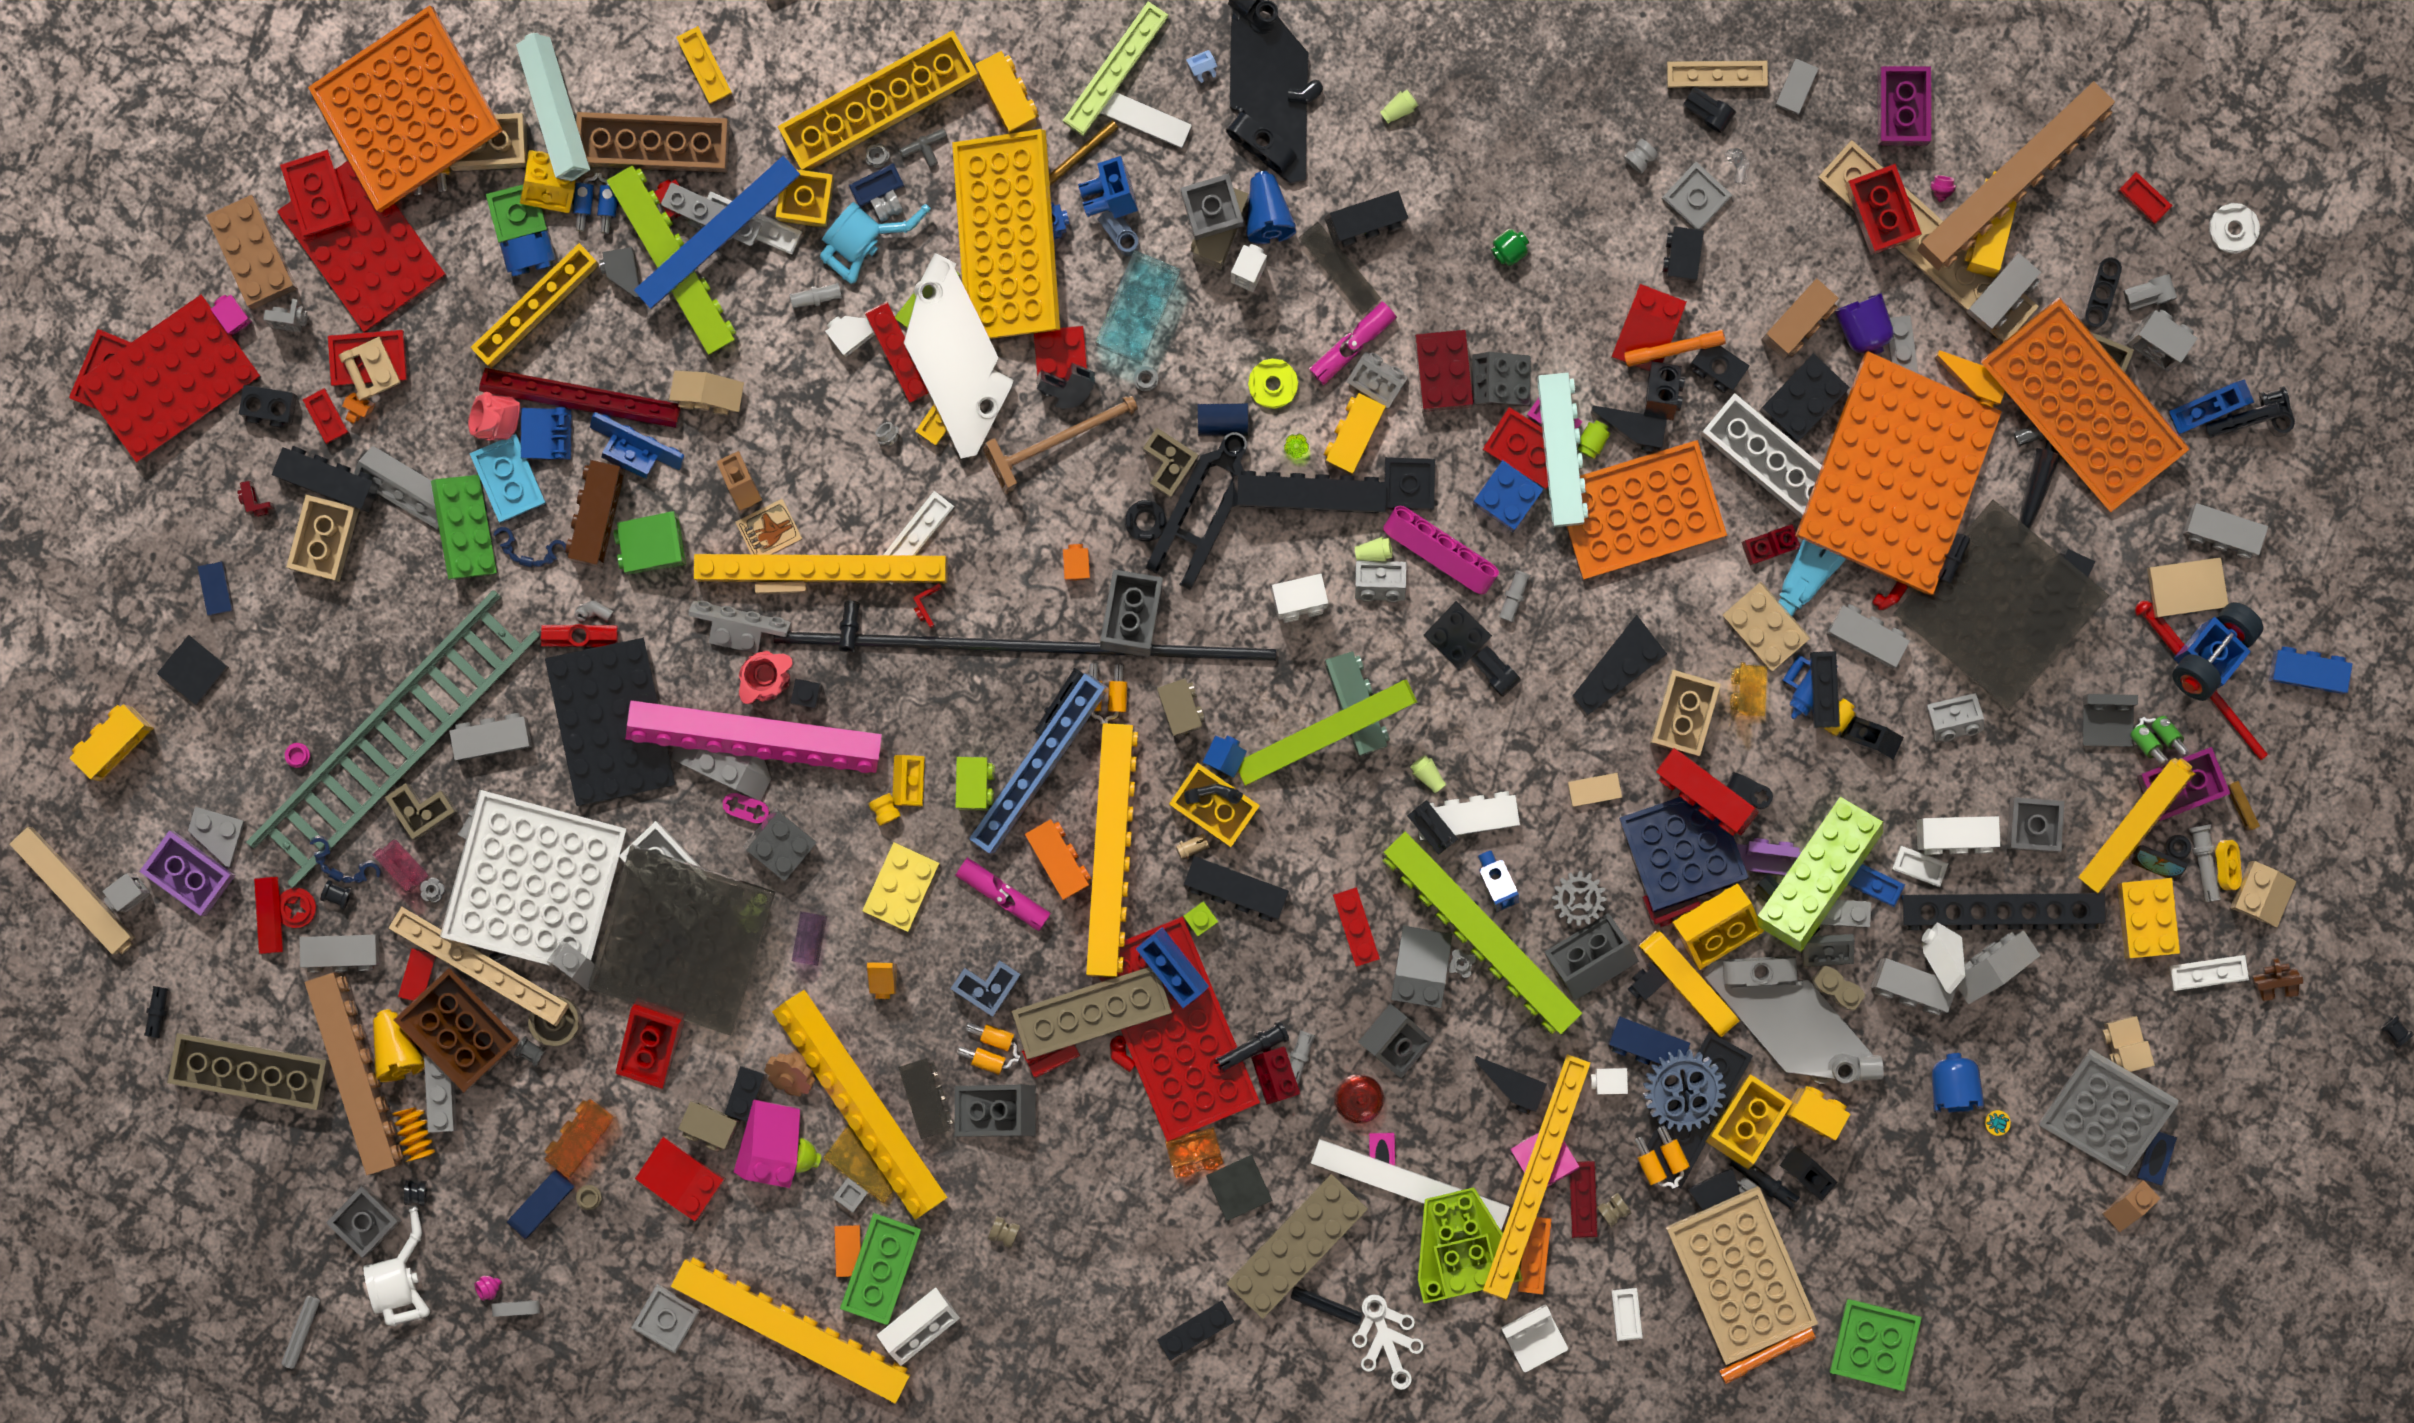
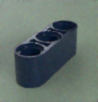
M556 1169L506 1223L524 1240L527 1239L574 1189L575 1185Z

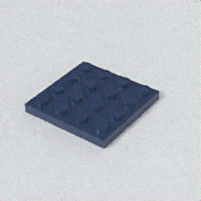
M1681 797L1619 818L1653 913L1749 880L1734 836L1719 826L1721 823L1719 819L1715 818L1712 821L1699 811L1701 807L1699 804L1695 803L1692 806Z

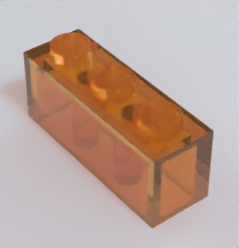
M589 1098L588 1101L583 1100L575 1110L578 1115L572 1122L568 1120L560 1130V1133L563 1135L557 1142L553 1140L545 1150V1153L548 1155L544 1160L568 1178L572 1177L616 1118V1115L593 1098Z

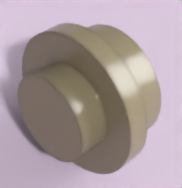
M585 1185L576 1194L578 1205L585 1210L597 1208L602 1200L600 1190L594 1185Z

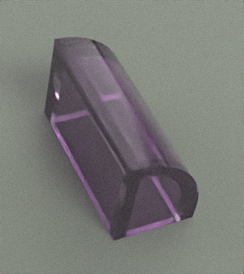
M800 911L792 955L793 962L819 966L827 916Z

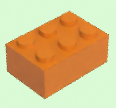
M1050 819L1025 834L1063 901L1090 886L1088 881L1092 878L1085 866L1079 867L1075 861L1079 856L1071 843L1066 845L1062 837L1066 836V833L1059 822L1053 823Z

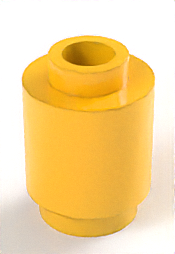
M1843 698L1839 701L1840 727L1824 729L1835 737L1839 732L1842 733L1856 715L1853 711L1855 706Z

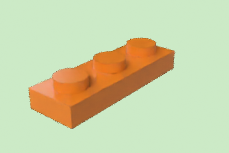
M1536 1217L1520 1263L1522 1281L1518 1282V1292L1543 1294L1551 1218Z

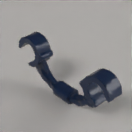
M497 528L493 534L496 537L503 531L507 532L509 539L507 542L500 544V547H502L505 554H509L513 561L519 562V565L531 568L532 566H543L545 563L551 564L558 560L553 554L555 545H562L564 550L566 548L565 542L554 540L546 546L548 554L544 557V560L534 561L532 557L521 555V558H519L516 554L512 553L513 548L511 544L516 541V538H514V534L509 528Z
M315 836L310 840V845L316 842H322L325 845L322 851L314 852L316 862L321 865L322 871L328 874V877L338 882L351 883L355 881L360 883L367 881L364 870L370 866L375 868L377 877L380 876L379 865L371 860L359 864L360 871L354 877L343 876L344 873L334 868L330 870L324 864L325 855L330 854L328 840L323 836Z

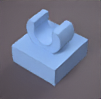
M1209 50L1186 59L1189 69L1201 83L1204 82L1202 73L1205 71H1210L1212 77H1216L1214 68L1217 67V64Z

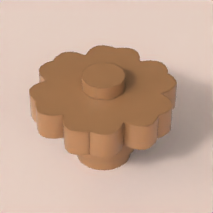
M793 1050L792 1053L787 1055L779 1053L777 1057L771 1056L764 1069L765 1073L769 1075L768 1081L775 1088L784 1089L788 1095L800 1097L802 1093L808 1094L815 1082L814 1077L810 1075L811 1069L798 1050Z

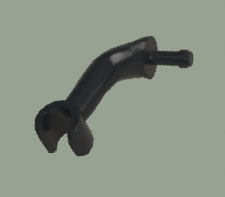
M1211 784L1184 792L1186 804L1201 802V796L1210 794L1218 795L1232 804L1239 803L1243 797V793L1239 792V790L1221 784Z

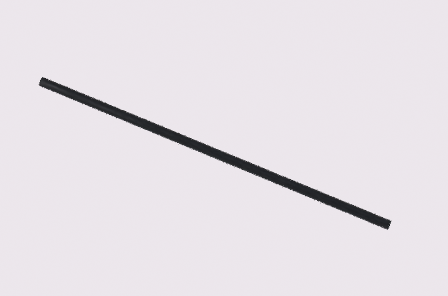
M788 631L786 637L774 635V643L839 646L841 633ZM856 634L854 645L865 647L1139 656L1103 650L1100 647V642ZM1152 644L1150 657L1276 661V649Z

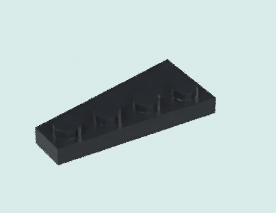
M1638 615L1632 619L1572 695L1587 716L1667 655Z

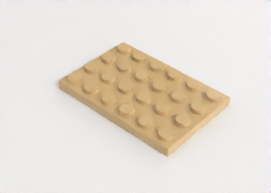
M1758 1186L1666 1227L1725 1365L1818 1324Z

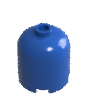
M1961 1053L1946 1054V1059L1937 1062L1932 1069L1934 1112H1941V1108H1948L1949 1113L1972 1111L1973 1105H1977L1980 1109L1984 1108L1978 1065L1969 1058H1962Z

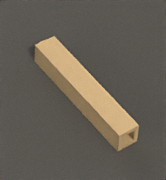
M27 827L10 843L13 849L111 954L117 955L120 952L122 955L132 947L131 941L135 936L33 827Z

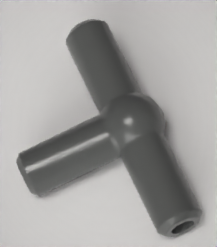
M942 128L930 135L921 136L917 141L900 148L899 152L902 157H907L921 150L929 167H933L938 164V161L930 145L947 138V133Z

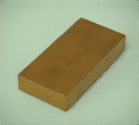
M2239 781L2228 784L2229 795L2245 829L2250 831L2260 827Z

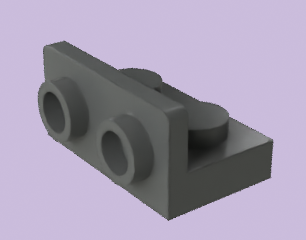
M1854 935L1811 937L1801 952L1803 967L1854 964Z

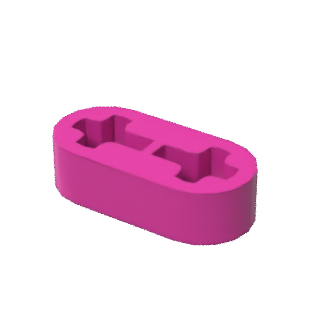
M730 793L723 800L722 805L726 813L752 823L761 824L770 814L769 807L765 803L738 793ZM737 797L738 803L745 805L744 810L735 808L734 811H730L731 806L727 805L728 801L734 800ZM758 805H760L765 815L764 817L759 816L758 820L754 819L755 815L747 810L748 807L757 809Z

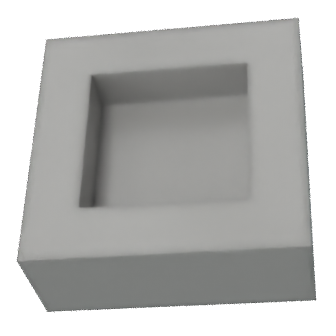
M848 1177L833 1198L853 1213L868 1194V1191Z

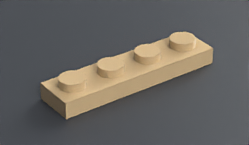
M1767 61L1667 62V88L1768 86Z

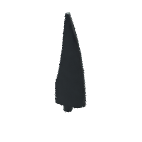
M2048 440L2045 449L2036 448L2029 469L2016 539V547L2018 548L2022 546L2038 515L2060 458V454L2054 452L2055 448Z

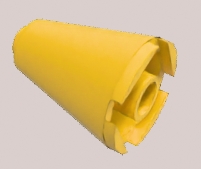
M391 1009L378 1012L377 1017L373 1019L375 1075L380 1082L405 1079L404 1075L411 1071L413 1075H416L425 1069L424 1059L414 1041L393 1021L398 1016V1013L392 1012Z

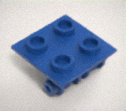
M562 407L555 409L521 408V458L571 460V410Z

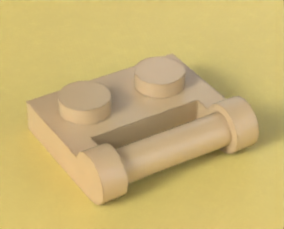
M380 337L338 355L341 363L346 365L358 392L356 396L359 401L366 400L401 384ZM361 356L374 385L370 388L366 387L354 361V358Z

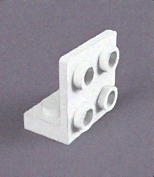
M1543 1305L1501 1327L1524 1372L1568 1350L1547 1305Z

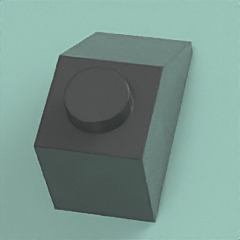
M629 247L602 252L603 259H599L601 273L606 274V277L635 299L642 300L634 291L640 285L635 250Z

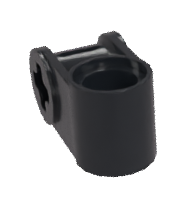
M2281 386L2279 390L2269 393L2259 392L2261 407L2280 401L2284 416L2278 418L2286 421L2287 428L2285 430L2279 429L2276 425L2277 418L2267 421L2270 433L2277 437L2285 436L2295 425L2289 395L2285 386Z
M1731 773L1726 785L1729 789L1756 809H1765L1771 804L1773 793L1770 788L1739 773ZM1764 791L1768 801H1763L1759 804L1757 803L1758 798L1754 795Z

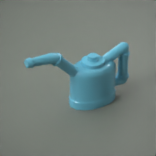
M852 202L822 238V241L827 246L821 252L820 258L824 264H828L842 276L843 280L853 284L858 279L864 258L868 254L873 256L878 250L876 247L878 240L876 238L879 234L907 233L917 226L923 217L930 212L931 208L924 204L907 222L905 220L897 223L878 224L860 209V206ZM835 251L849 262H852L850 269L833 256Z

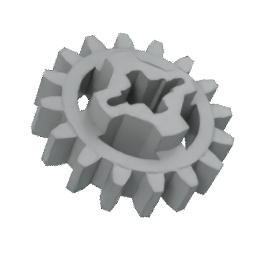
M1578 871L1575 878L1572 873H1568L1569 880L1566 881L1560 878L1562 886H1554L1553 888L1558 892V895L1552 896L1553 900L1558 901V904L1553 909H1560L1561 912L1558 917L1562 918L1566 915L1568 917L1566 923L1568 924L1574 919L1577 926H1580L1581 920H1584L1588 925L1590 924L1589 917L1592 916L1598 919L1597 910H1605L1600 905L1601 902L1607 901V898L1601 897L1600 894L1605 891V888L1597 887L1600 882L1599 879L1591 881V873L1586 878L1583 877L1582 871ZM1584 882L1587 885L1584 888H1576L1572 883ZM1564 890L1568 894V903L1565 906L1562 900ZM1588 890L1583 898L1585 903L1583 905L1578 903L1571 907L1575 900L1574 893L1581 894ZM1593 891L1596 895V902L1594 907L1590 903V894H1592ZM1574 909H1582L1587 914L1578 916L1571 914Z

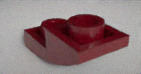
M1793 524L1741 542L1749 565L1751 566L1799 549L1800 543L1795 536L1796 532Z

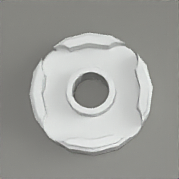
M2230 203L2222 206L2213 214L2209 222V235L2212 242L2218 249L2226 253L2238 254L2248 250L2259 236L2260 224L2257 215L2243 204ZM2230 222H2237L2240 225L2241 231L2238 235H2232L2228 231V224Z

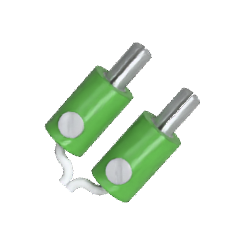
M2160 716L2157 719L2140 718V723L2130 734V737L2144 754L2150 759L2155 758L2161 766L2168 763V759L2162 753L2163 746L2151 731L2143 725L2144 722L2152 723V729L2170 750L2176 749L2182 757L2189 754V750L2183 744V735L2166 716Z

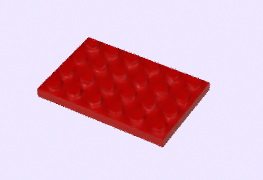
M348 160L335 170L352 222L303 237L292 201L277 210V212L357 324L366 333L445 277L446 273L395 203L382 212L376 211Z
M201 294L79 378L77 382L135 462L138 463L243 389V385H250L261 376L231 334H228Z

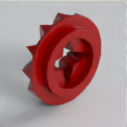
M290 888L279 896L281 922L291 928H300L308 925L315 917L317 905L313 896L305 889ZM301 898L300 907L306 912H297L293 916V909L286 904H296Z

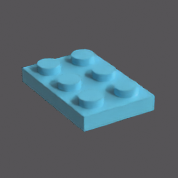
M517 434L512 435L508 440L497 441L470 453L499 523L546 504L528 459L521 458V443Z

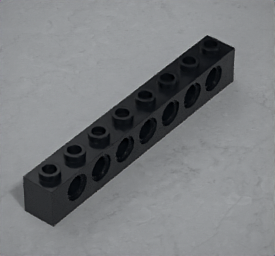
M2105 893L1900 895V926H1907V930H1922V925H1932L1933 928L1938 922L1946 928L1947 925H1957V930H1973V925H1983V930H1998V925H2008V930H2021L2023 925H2033V929H2048V924H2058V929H2074L2073 924H2083V929H2099V924H2106ZM2026 904L2032 906L2034 914L2030 919H2026L2022 915V908ZM2051 904L2056 905L2059 909V915L2055 919L2050 918L2047 914V908ZM2076 904L2084 908V915L2080 919L2074 917L2072 909ZM1925 905L1930 906L1933 910V916L1929 920L1921 916V909ZM1950 905L1958 909V916L1954 920L1949 919L1946 915V909ZM1975 905H1979L1983 909L1984 913L1980 919H1975L1971 914V910ZM2000 905H2005L2008 908L2009 914L2005 919L1997 916L1996 911Z

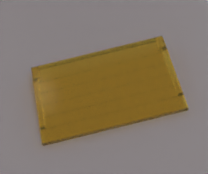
M848 1124L823 1158L884 1203L893 1192V1188Z

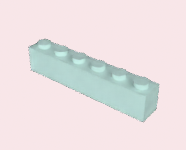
M1569 372L1539 375L1537 377L1552 526L1554 528L1583 525L1584 518H1588L1587 503H1582L1581 493L1586 491L1585 480L1579 476V468H1583L1582 454L1577 453L1576 444L1580 443L1579 428L1574 429L1573 419L1578 418L1576 403L1572 404L1571 394L1575 393L1574 379H1569Z

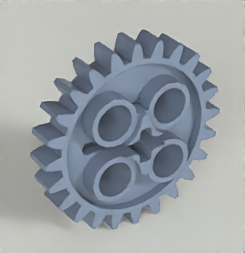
M1678 1049L1677 1057H1673L1668 1052L1669 1060L1665 1061L1659 1057L1661 1065L1659 1067L1651 1065L1655 1072L1654 1074L1646 1073L1647 1078L1651 1082L1643 1083V1086L1650 1091L1643 1093L1645 1099H1651L1645 1105L1647 1108H1653L1650 1112L1652 1117L1659 1115L1657 1119L1659 1124L1666 1121L1668 1129H1671L1675 1124L1679 1132L1682 1126L1685 1125L1687 1130L1691 1131L1692 1124H1695L1700 1129V1121L1702 1120L1709 1124V1114L1717 1116L1714 1108L1723 1107L1718 1099L1726 1097L1719 1090L1725 1088L1726 1085L1724 1082H1718L1723 1078L1721 1072L1715 1073L1718 1070V1066L1716 1064L1710 1065L1712 1060L1709 1057L1702 1061L1703 1055L1701 1052H1698L1693 1057V1052L1691 1049H1688L1686 1056H1684L1681 1050ZM1681 1069H1684V1083L1688 1087V1089L1685 1092L1689 1108L1687 1112L1684 1111L1685 1100L1683 1095L1681 1094V1091H1683V1084L1680 1076ZM1693 1072H1701L1699 1080L1690 1081V1076ZM1670 1075H1675L1676 1081L1671 1085H1666L1665 1079ZM1703 1096L1704 1101L1698 1106L1692 1105L1695 1097ZM1671 1100H1679V1104L1675 1109L1667 1108Z

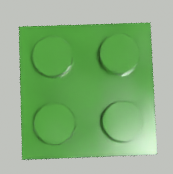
M523 184L486 194L498 243L548 230L542 208L520 204Z

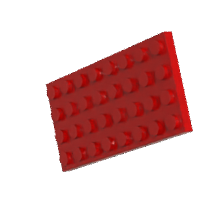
M1183 916L1125 940V946L1120 947L1119 957H1124L1123 973L1118 972V977L1150 967L1136 948L1163 927L1209 985L1200 996L1182 1008L1163 984L1172 1014L1121 1030L1167 1142L1260 1103L1243 1061L1223 1073L1217 1068L1219 1063L1215 1064V1058L1237 1048V1045ZM1099 977V979H1100L1101 982H1104V981L1113 979V978Z

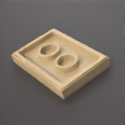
M2221 558L2147 568L2155 618L2221 609L2228 604Z

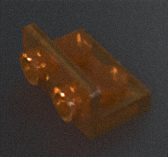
M1214 1127L1177 1137L1168 1142L1165 1141L1175 1177H1189L1194 1172L1214 1170L1219 1165L1224 1164Z

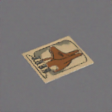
M783 499L736 521L751 554L771 555L802 539Z

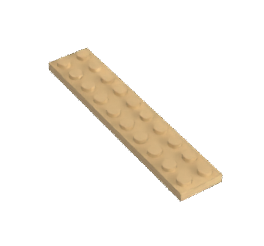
M1851 140L1820 174L1818 179L1854 210L1845 184L1849 180L1882 169L1883 167ZM1905 188L1922 235L1918 239L1898 245L1895 248L1967 311L1995 278L1966 271L1968 262L1964 261L1966 252L1963 249L1956 254L1958 259L1949 268L1944 266L1937 271L1917 249L1921 242L1943 221ZM2025 293L2020 296L2024 300L2015 311L2010 308L2004 316L2007 320L1998 330L1995 327L1990 330L2002 343L2011 337L2039 307Z

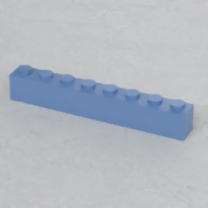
M1084 673L969 838L971 841L988 853L996 852L1109 690L1108 687L1091 675Z

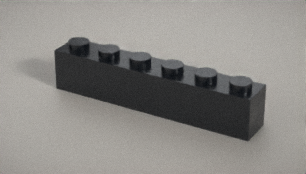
M1241 471V475H1236L1233 479V507L1382 514L1386 512V482H1379V477H1364V481L1354 480L1355 476L1342 475L1337 480L1330 479V475L1316 474L1315 478H1305L1304 473H1290V477H1281L1280 472H1266V476H1256V471Z

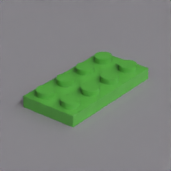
M479 475L432 480L431 486L448 580L497 573Z
M873 1212L840 1309L888 1325L921 1229Z

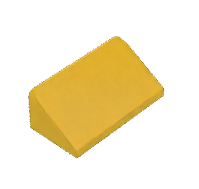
M894 756L893 805L923 806L925 756Z

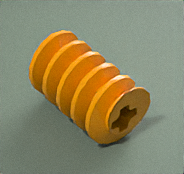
M416 1107L392 1113V1116L401 1117V1119L395 1122V1126L403 1127L397 1135L406 1137L400 1142L401 1146H408V1149L402 1152L404 1156H411L406 1162L430 1156L435 1152V1149L427 1148L433 1142L432 1139H424V1136L428 1134V1129H422V1126L428 1121L419 1119L425 1113V1110H420Z

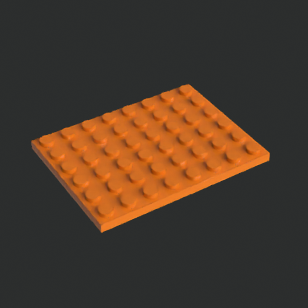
M1869 351L1865 352L1795 536L1925 594L1932 595L1939 580V572L1946 559L1944 555L1945 553L1948 554L2002 411L1980 404L1974 398Z

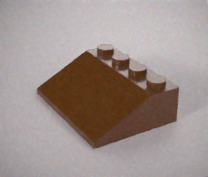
M450 968L393 1020L463 1093L502 1061L519 1044V1039Z

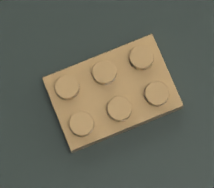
M1759 582L1723 614L1724 618L1771 671L1775 670L1811 638L1762 582Z

